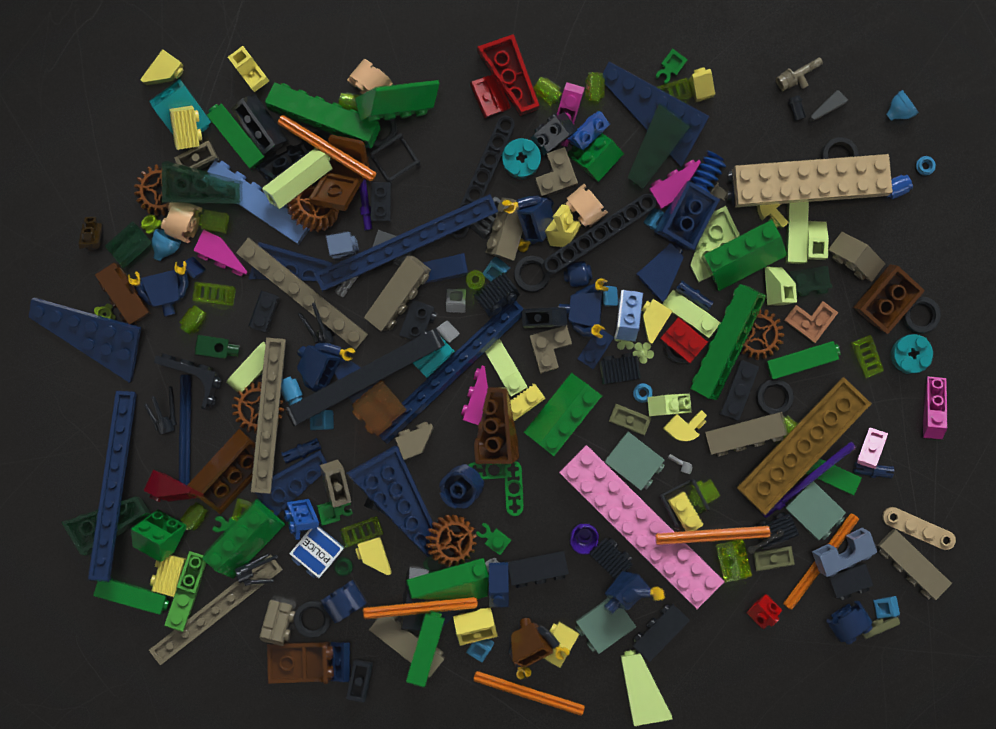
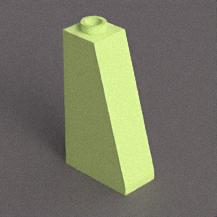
M636 650L625 651V655H621L633 725L638 726L671 720L672 715L640 652L636 653Z

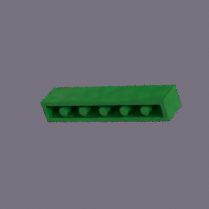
M274 82L265 100L268 110L336 136L361 140L365 143V147L370 149L381 129L378 121L360 120L359 112L353 109H343L337 103L330 104L319 96L314 98L309 96L307 92L293 90L284 83L280 85Z
M741 284L735 289L731 304L725 310L723 321L717 327L716 336L709 344L708 353L701 361L700 370L693 378L692 390L709 399L718 400L764 303L766 295Z

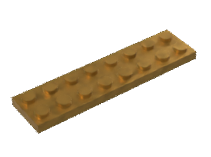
M842 377L793 428L784 440L747 476L737 489L766 515L861 416L871 403L850 382Z

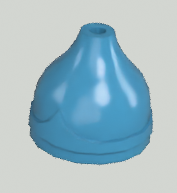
M901 90L893 97L887 116L890 120L909 119L916 116L919 112L904 91Z
M156 229L152 237L154 259L161 261L163 258L175 253L180 247L181 241L165 235L164 230Z

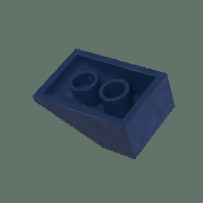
M687 181L663 214L654 232L677 244L684 250H694L720 199L694 183Z

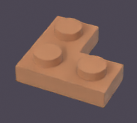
M824 301L820 303L812 315H809L799 306L795 305L784 321L810 341L816 343L838 312Z

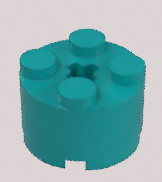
M519 138L511 141L505 147L502 162L505 171L510 176L520 180L528 179L539 169L541 154L533 141ZM519 155L526 157V159H524V163H521L520 160H516L519 158Z
M916 334L898 339L891 349L893 365L906 374H914L925 370L933 359V349L929 341L925 337ZM911 351L915 352V356H908V353Z

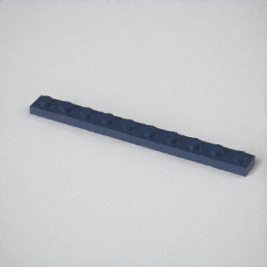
M489 194L314 274L321 290L325 291L498 213V210Z
M516 301L504 306L499 314L494 315L388 415L374 431L388 444L522 317V310L524 308Z
M116 391L88 577L90 581H110L137 395L135 392Z

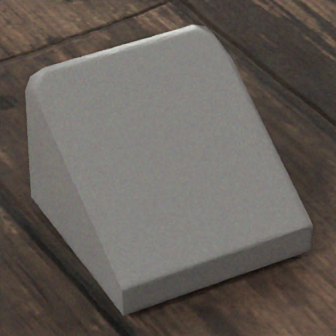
M447 289L446 311L464 313L466 308V289Z
M445 321L436 328L448 343H451L459 336V332L449 321Z

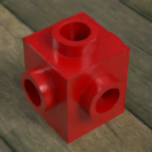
M765 594L752 605L747 614L764 629L768 625L772 627L780 619L778 615L782 609Z

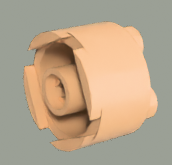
M366 59L362 60L347 81L355 88H359L361 95L375 87L392 86V81L379 68L373 67V64Z
M583 184L567 197L566 205H569L573 213L577 211L580 214L578 219L585 227L588 225L592 227L607 215L608 211L601 210L604 208L603 205L589 189L587 191L584 190L587 186Z
M180 199L172 200L168 207V216L163 219L161 228L164 229L165 235L189 243V237L194 238L199 228L201 217H198L199 212L202 213V208Z

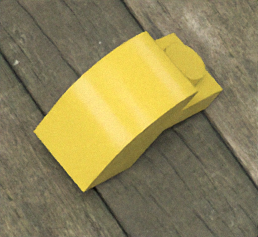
M244 46L228 56L229 60L254 92L269 82V79Z
M781 204L757 206L761 220L769 216V221L773 220L776 228L778 227L781 230L789 223L776 209Z
M569 205L560 206L553 216V221L545 230L550 246L564 247L574 239L581 228L580 221H573Z
M700 410L687 424L678 414H675L663 429L676 440L690 441L699 436L694 429H700L706 423L704 418L707 415Z

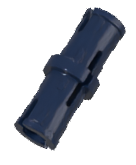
M683 280L675 289V291L684 295L706 312L713 304V301L702 295L700 290H695Z
M315 438L302 445L299 443L297 447L281 454L284 457L285 463L288 464L300 457L305 458L307 454L322 448L319 445L318 439Z
M857 462L854 463V467L862 468H853L854 474L870 475L871 478L879 476L892 479L894 474L886 472H894V466L877 465L876 469Z

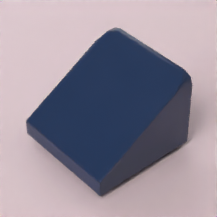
M195 257L185 260L187 263L186 271L192 278L197 279L205 272L206 269Z

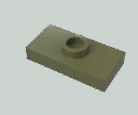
M615 404L609 422L644 436L651 421V417Z
M792 546L753 552L756 571L795 565Z
M891 617L884 621L882 618L872 622L873 629L866 634L861 633V636L868 639L900 625L898 617Z

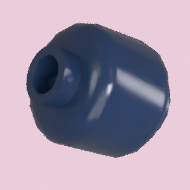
M579 261L568 265L567 270L564 271L565 282H569L571 287L588 285L590 280L593 279L590 264L587 265L585 261Z

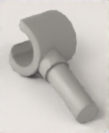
M671 454L668 456L675 463L682 465L681 472L691 474L692 465L690 463L682 461Z

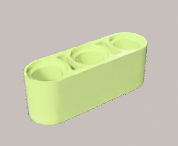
M262 342L226 381L236 392L241 391L244 393V387L249 388L250 384L263 373L265 342Z

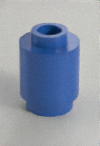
M900 175L891 179L892 193L886 197L895 199L909 193L913 189L910 177L908 175Z

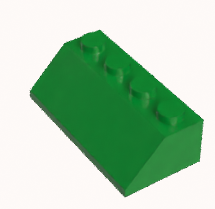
M439 80L375 87L355 98L360 120L375 122L380 120V118L391 120L396 118V116L407 118L412 116V114H416V116L426 115L428 110L434 108Z
M770 220L704 254L702 259L720 291L787 256V252L781 235L773 220Z
M571 373L524 433L552 456H555L602 395Z
M256 498L204 553L202 559L216 572L234 578L236 576L235 569L249 563L280 531L285 523Z

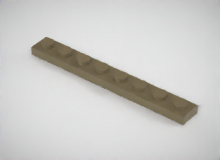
M247 238L236 252L314 316L312 303H315L322 323L354 349H357L368 335V333L250 238Z
M266 338L251 492L271 494L286 339Z
M273 560L253 569V577L250 580L272 579L283 569L276 560ZM237 580L187 620L184 632L172 631L149 649L150 653L162 665L265 583L245 586L244 582L239 584Z

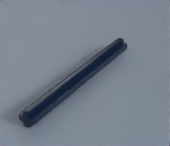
M191 375L180 376L179 481L186 485L190 483Z

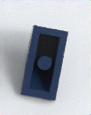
M489 563V607H509L508 563Z

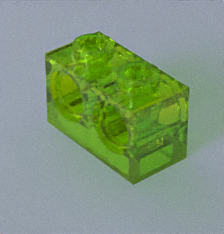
M743 539L716 545L725 583L752 576Z

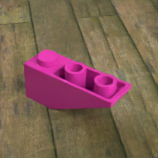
M566 82L557 115L565 112L574 124L585 88ZM568 139L561 145L567 147L569 143Z
M691 160L684 165L685 168L678 172L676 169L667 174L668 178L664 181L658 179L650 184L652 187L649 189V193L655 197L656 205L660 210L673 202L685 183L693 176L701 163L700 160L696 162Z
M205 230L202 231L194 248V251L198 253L197 257L208 261V258L215 261L214 265L223 269L226 266L233 269L232 273L242 277L243 274L249 275V272L221 237Z
M481 366V369L477 368L473 378L477 380L475 387L471 386L467 395L470 398L469 404H464L461 415L464 416V421L478 426L479 422H481L488 389L485 366Z
M927 376L923 414V438L943 439L947 430L946 378Z

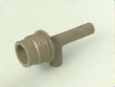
M819 57L794 72L789 68L786 69L785 72L776 77L778 87L784 91L787 88L798 85L799 82L802 89L806 88L808 83L804 74L822 65L823 61Z

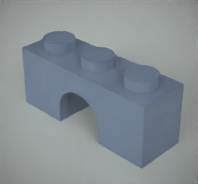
M350 232L326 236L329 253L333 260L350 258L359 251L358 241Z
M860 528L846 535L848 546L841 554L838 553L837 548L830 544L812 551L819 572L826 577L835 576L842 569L851 568L861 560L870 559L873 554L877 553L869 531Z

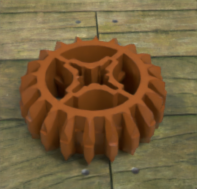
M156 164L154 166L155 171L148 167V174L144 171L141 172L144 176L143 179L137 177L141 184H135L134 187L140 189V191L134 192V195L141 196L136 201L137 203L144 202L141 208L146 209L148 207L147 213L151 214L154 210V215L158 216L161 210V214L166 216V210L172 200H182L180 196H186V193L181 191L186 188V185L180 184L184 181V178H177L180 173L178 171L173 173V167H169L167 170L166 165L163 164L160 170ZM160 176L155 184L147 185L152 178ZM166 176L173 180L175 190L166 186ZM159 186H162V188L166 191H164L163 193L161 192V194L159 195V193L154 189L157 190ZM146 191L154 193L155 205L148 201ZM174 195L168 203L161 205L166 196Z
M317 184L306 188L288 202L287 207L289 208L288 214L292 215L291 220H296V226L301 224L303 230L309 228L310 232L314 229L319 232L321 229L325 231L328 227L331 228L337 220L339 213L337 209L310 204L309 198Z
M760 309L756 319L765 320L768 324L764 327H759L754 323L750 330V336L743 345L744 349L741 351V354L744 355L748 351L747 358L751 359L753 354H755V360H759L760 354L763 359H766V352L773 356L774 354L771 349L779 350L775 344H783V341L778 339V337H784L783 333H778V330H782L783 326H776L780 319L773 321L772 319L775 317V314L772 313L768 317V310L761 314ZM755 329H757V331H759V330L762 331V330L766 329V330H765L764 332H762V334L760 335V336H761V339H759V337H757V338H753V339L750 340V338L753 337L754 334L756 333V332H755ZM772 329L773 339L771 344L768 345L766 333ZM752 341H756L760 345H762L764 349L756 350L749 347L748 344Z
M252 382L250 390L248 387H244L245 393L238 391L237 393L241 395V398L234 397L235 401H239L238 405L232 404V408H238V411H234L232 414L240 416L235 421L237 423L243 421L240 425L241 428L248 425L247 432H250L254 427L255 434H257L258 426L255 422L258 419L259 413H256V409L249 404L258 405L260 396L254 402L245 399L252 393L261 392L262 382H258L257 388ZM243 405L251 410L250 421L247 420L243 413ZM279 408V411L283 412L284 408Z
M445 515L444 519L438 518V523H432L434 529H428L431 536H426V539L430 540L426 547H431L428 553L433 555V560H438L440 565L445 563V566L450 567L451 564L457 566L458 562L460 564L465 563L464 558H471L468 553L475 552L472 549V545H477L476 542H473V539L477 536L476 534H471L474 531V527H469V521L464 522V517L458 518L457 515H452L451 517L450 515ZM455 525L461 532L454 533L448 526ZM449 548L454 555L446 556L442 550Z

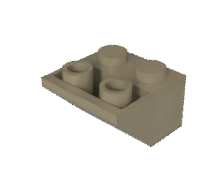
M424 422L416 426L417 430L410 432V429L398 433L399 437L395 439L404 460L424 452L434 429L433 424L428 425V422Z

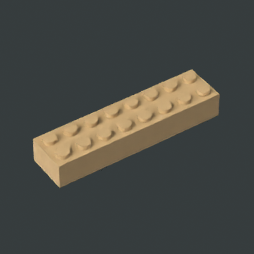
M889 154L738 165L732 169L735 207L888 196L892 193Z

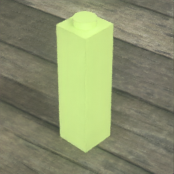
M317 148L306 154L262 188L269 203L280 209L333 169L329 162L331 160L330 157Z
M809 202L787 203V221L789 223L786 225L787 256L785 263H807Z

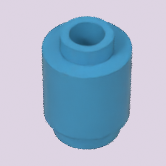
M290 376L282 380L281 394L285 403L288 402V405L291 406L303 399V393L296 378L292 379Z

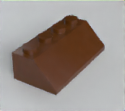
M238 429L191 480L188 486L203 493V496L199 499L221 514L252 481L256 442L241 429Z

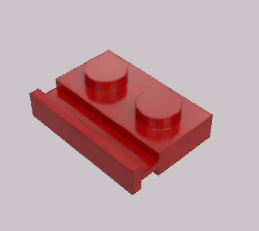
M493 75L470 83L484 118L511 108L504 90Z
M679 317L660 338L689 364L708 343Z

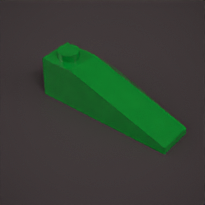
M481 558L410 578L406 582L411 599L451 600L472 597L480 599L488 596L489 575L485 560Z

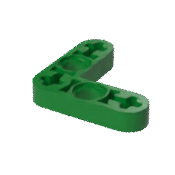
M517 461L514 462L515 467L519 468V471H515V477L519 476L520 480L507 481V477H511V472L507 470L508 467H511V464H496L500 471L495 476L488 472V468L492 464H486L485 471L487 476L483 477V472H480L481 478H505L507 512L512 516L520 515L523 511L521 465ZM475 462L468 465L472 468L473 465H476L478 469H483L482 464H476ZM511 483L519 485L518 493L512 494L509 492L508 487ZM520 495V500L516 499L520 509L517 510V513H513V510H509V506L513 505V499L508 500V496L516 497Z

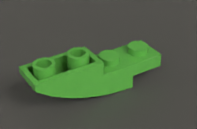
M189 551L164 625L165 627L184 632L206 566V562L202 559L203 555Z

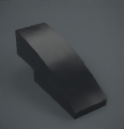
M410 567L406 572V580L428 574V570ZM405 582L403 604L426 601V599H411L407 582ZM424 613L402 615L401 630L420 632Z

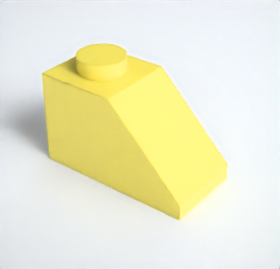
M162 49L140 80L145 85L171 82L181 76L184 65Z
M654 299L651 303L647 301L641 310L644 312L642 320L647 342L650 344L654 342L673 312Z
M381 537L357 544L358 548L355 550L359 560L362 559L363 563L386 575L392 574Z

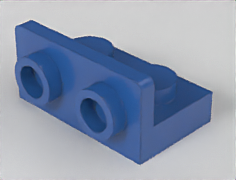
M598 111L588 117L586 122L577 129L578 131L568 138V141L575 147L584 150L610 124L603 113Z
M309 499L287 502L284 518L286 522H289V531L294 534L296 540L300 539L301 530L319 528L318 518Z

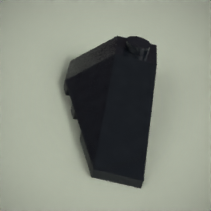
M320 129L314 132V134L328 143L329 136L333 135ZM302 139V143L292 146L291 144L287 146V151L279 155L276 153L270 155L256 166V169L270 183L315 147Z

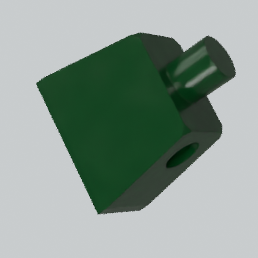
M197 335L194 355L226 359L227 355L238 357L239 345L228 344L229 339ZM221 345L222 351H215L214 346Z

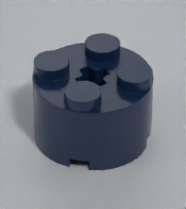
M467 464L456 466L440 482L441 498L451 508H467L481 495L484 480L475 469Z
M353 580L320 601L334 623L346 618L367 603Z
M855 601L856 605L854 606L847 604L831 615L832 620L827 619L828 625L839 642H845L847 645L851 644L857 639L856 636L861 633L866 634L873 629L871 626L872 620L860 601Z

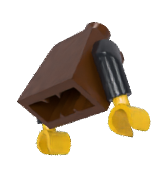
M530 618L520 620L521 629L512 633V642L508 651L514 667L518 668L516 675L519 679H523L525 676L530 677L531 670L527 666L554 653L553 649L556 650V658L560 660L564 659L561 655V650L567 656L570 654L568 648H561L559 646L560 642L548 629L536 623H531Z

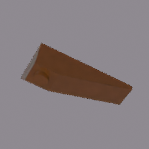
M488 388L481 422H479L478 435L474 443L475 463L513 464L519 459V450L508 388Z

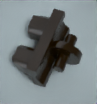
M96 217L84 218L79 239V249L86 248L89 251H95L100 247L103 227L102 223H97Z

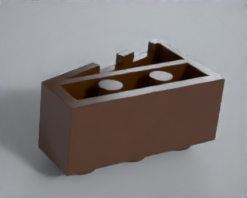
M114 262L95 274L99 280L100 287L110 296L109 300L113 307H117L121 312L119 316L124 323L135 325L151 314L144 301L137 294L134 286L129 283L127 274L119 264Z

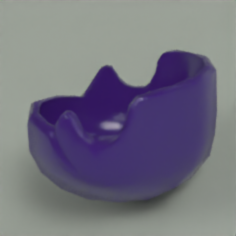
M579 524L571 531L570 545L578 554H590L591 550L598 545L599 534L592 525Z

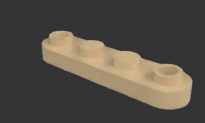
M887 508L882 514L883 522L886 525L940 549L949 550L956 543V538L952 532L898 508ZM892 513L896 515V519L894 521L890 519V515ZM944 537L949 538V543L944 544Z

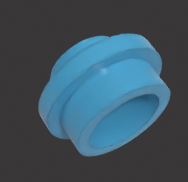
M928 156L921 157L916 163V169L921 175H930L936 167L935 161ZM927 163L928 169H924L922 164Z
M639 384L634 388L633 396L638 402L645 403L648 401L647 397H652V389L647 384ZM640 390L646 391L645 397L639 395Z

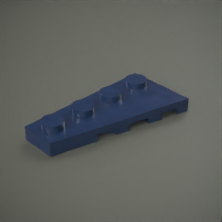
M258 242L262 249L303 281H317L314 273L333 265V262ZM252 266L249 279L269 280Z
M318 450L273 475L271 494L255 493L260 502L277 516L287 507V502H292L322 475L320 465L327 463L321 450Z

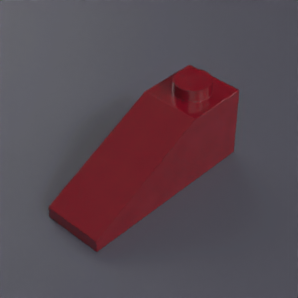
M156 470L152 471L144 489L145 492L150 494L149 498L158 502L161 499L170 502L203 496V493Z

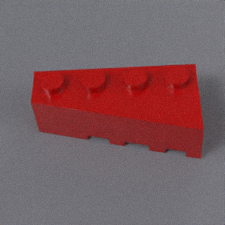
M514 34L478 46V54L496 78L519 115L522 116L538 110L540 105Z

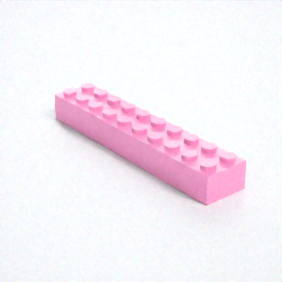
M587 445L559 472L696 609L724 583L686 543L656 544L655 535L657 533H671L674 531Z

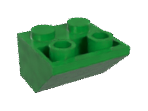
M601 133L584 150L573 146L567 154L583 171L599 182L624 153L612 139Z
M157 509L131 529L132 547L162 562L175 552L186 529V524Z

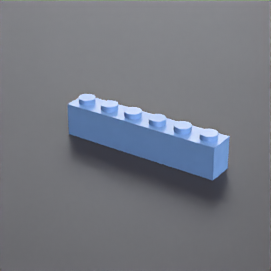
M214 161L202 178L205 183L298 245L301 243L309 228L303 230L301 224L296 226V220H291L292 215L288 214V204L278 209L269 203L266 195L261 192L262 187L254 182L249 184L245 181L247 177L238 171L234 174L229 170L230 166L223 161H220V163Z

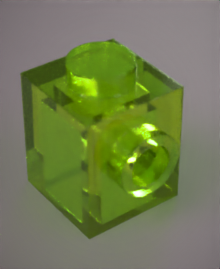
M204 210V214L200 215L199 225H202V230L226 234L229 215L227 213Z
M711 479L702 482V480L696 482L707 504L720 497ZM692 485L693 489L690 490L691 495L689 498L694 506L698 505L701 508L704 505Z

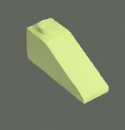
M672 290L662 303V305L672 310L675 316L679 317L706 339L710 338L720 324L718 320L675 290Z
M498 339L485 353L502 383L508 388L510 397H513L528 387L501 340Z

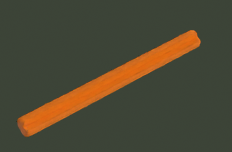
M280 116L278 120L280 126L368 181H373L376 176L375 171L287 116Z
M851 513L828 544L838 549L845 540L846 535L857 524L859 518ZM815 561L785 600L784 605L792 610L819 575L820 572Z
M768 526L657 533L655 541L657 545L768 538L770 537V528Z
M472 597L369 607L363 609V617L371 619L430 613L431 611L442 612L477 608V599Z
M477 671L474 675V682L581 716L585 709L584 705Z

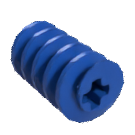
M708 151L707 155L709 157L703 158L705 164L700 163L699 168L701 170H696L695 174L697 177L694 176L691 180L695 185L711 193L707 187L714 188L711 181L719 180L715 174L722 175L719 168H726V165L723 163L724 159Z

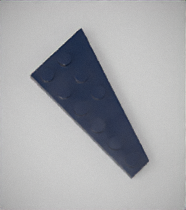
M608 62L600 79L682 167L710 116L612 62Z
M35 297L31 299L30 319L130 383L133 380L141 327Z
M393 446L346 473L425 556H431L428 553L431 547H426L430 540L426 539V536H431L428 529H434L433 522L398 446Z

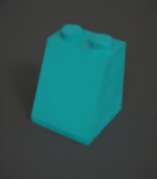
M181 79L149 101L172 134L169 109L193 106L194 110H198L199 122H196L197 129H201V132L205 131L209 127L208 124L211 123Z

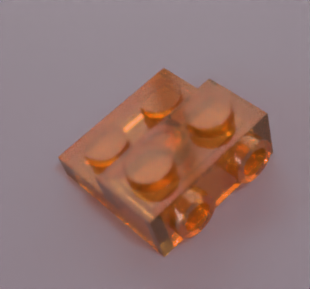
M382 380L352 404L355 409L352 411L358 420L363 418L367 423L365 428L370 434L375 432L377 436L391 426L392 422L407 410Z

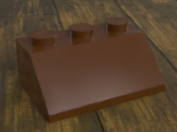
M890 264L853 308L871 324L884 333L889 334L925 290L898 265Z

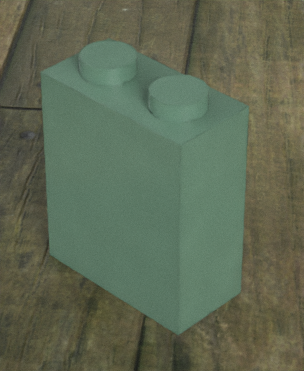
M630 432L624 435L604 461V463L639 490L647 489L653 482L651 477L654 473L659 474L665 466L663 464L664 459Z
M814 481L796 494L784 507L816 540L821 538L825 540L831 534L830 529L834 525L838 526L845 519L843 516L846 513Z
M608 598L576 620L578 625L575 628L581 636L586 635L589 639L587 645L592 652L597 651L598 654L636 628V625L624 609L618 608L613 615L605 610L604 606L608 603Z

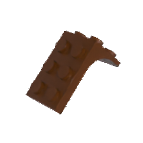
M336 135L329 136L330 144L370 168L363 141ZM330 157L331 160L329 162L333 169L320 179L309 198L310 204L346 211L364 178Z
M329 642L284 643V646L267 644L268 684L323 682L328 684L332 677H334V667L330 666V660L333 658V646H329Z

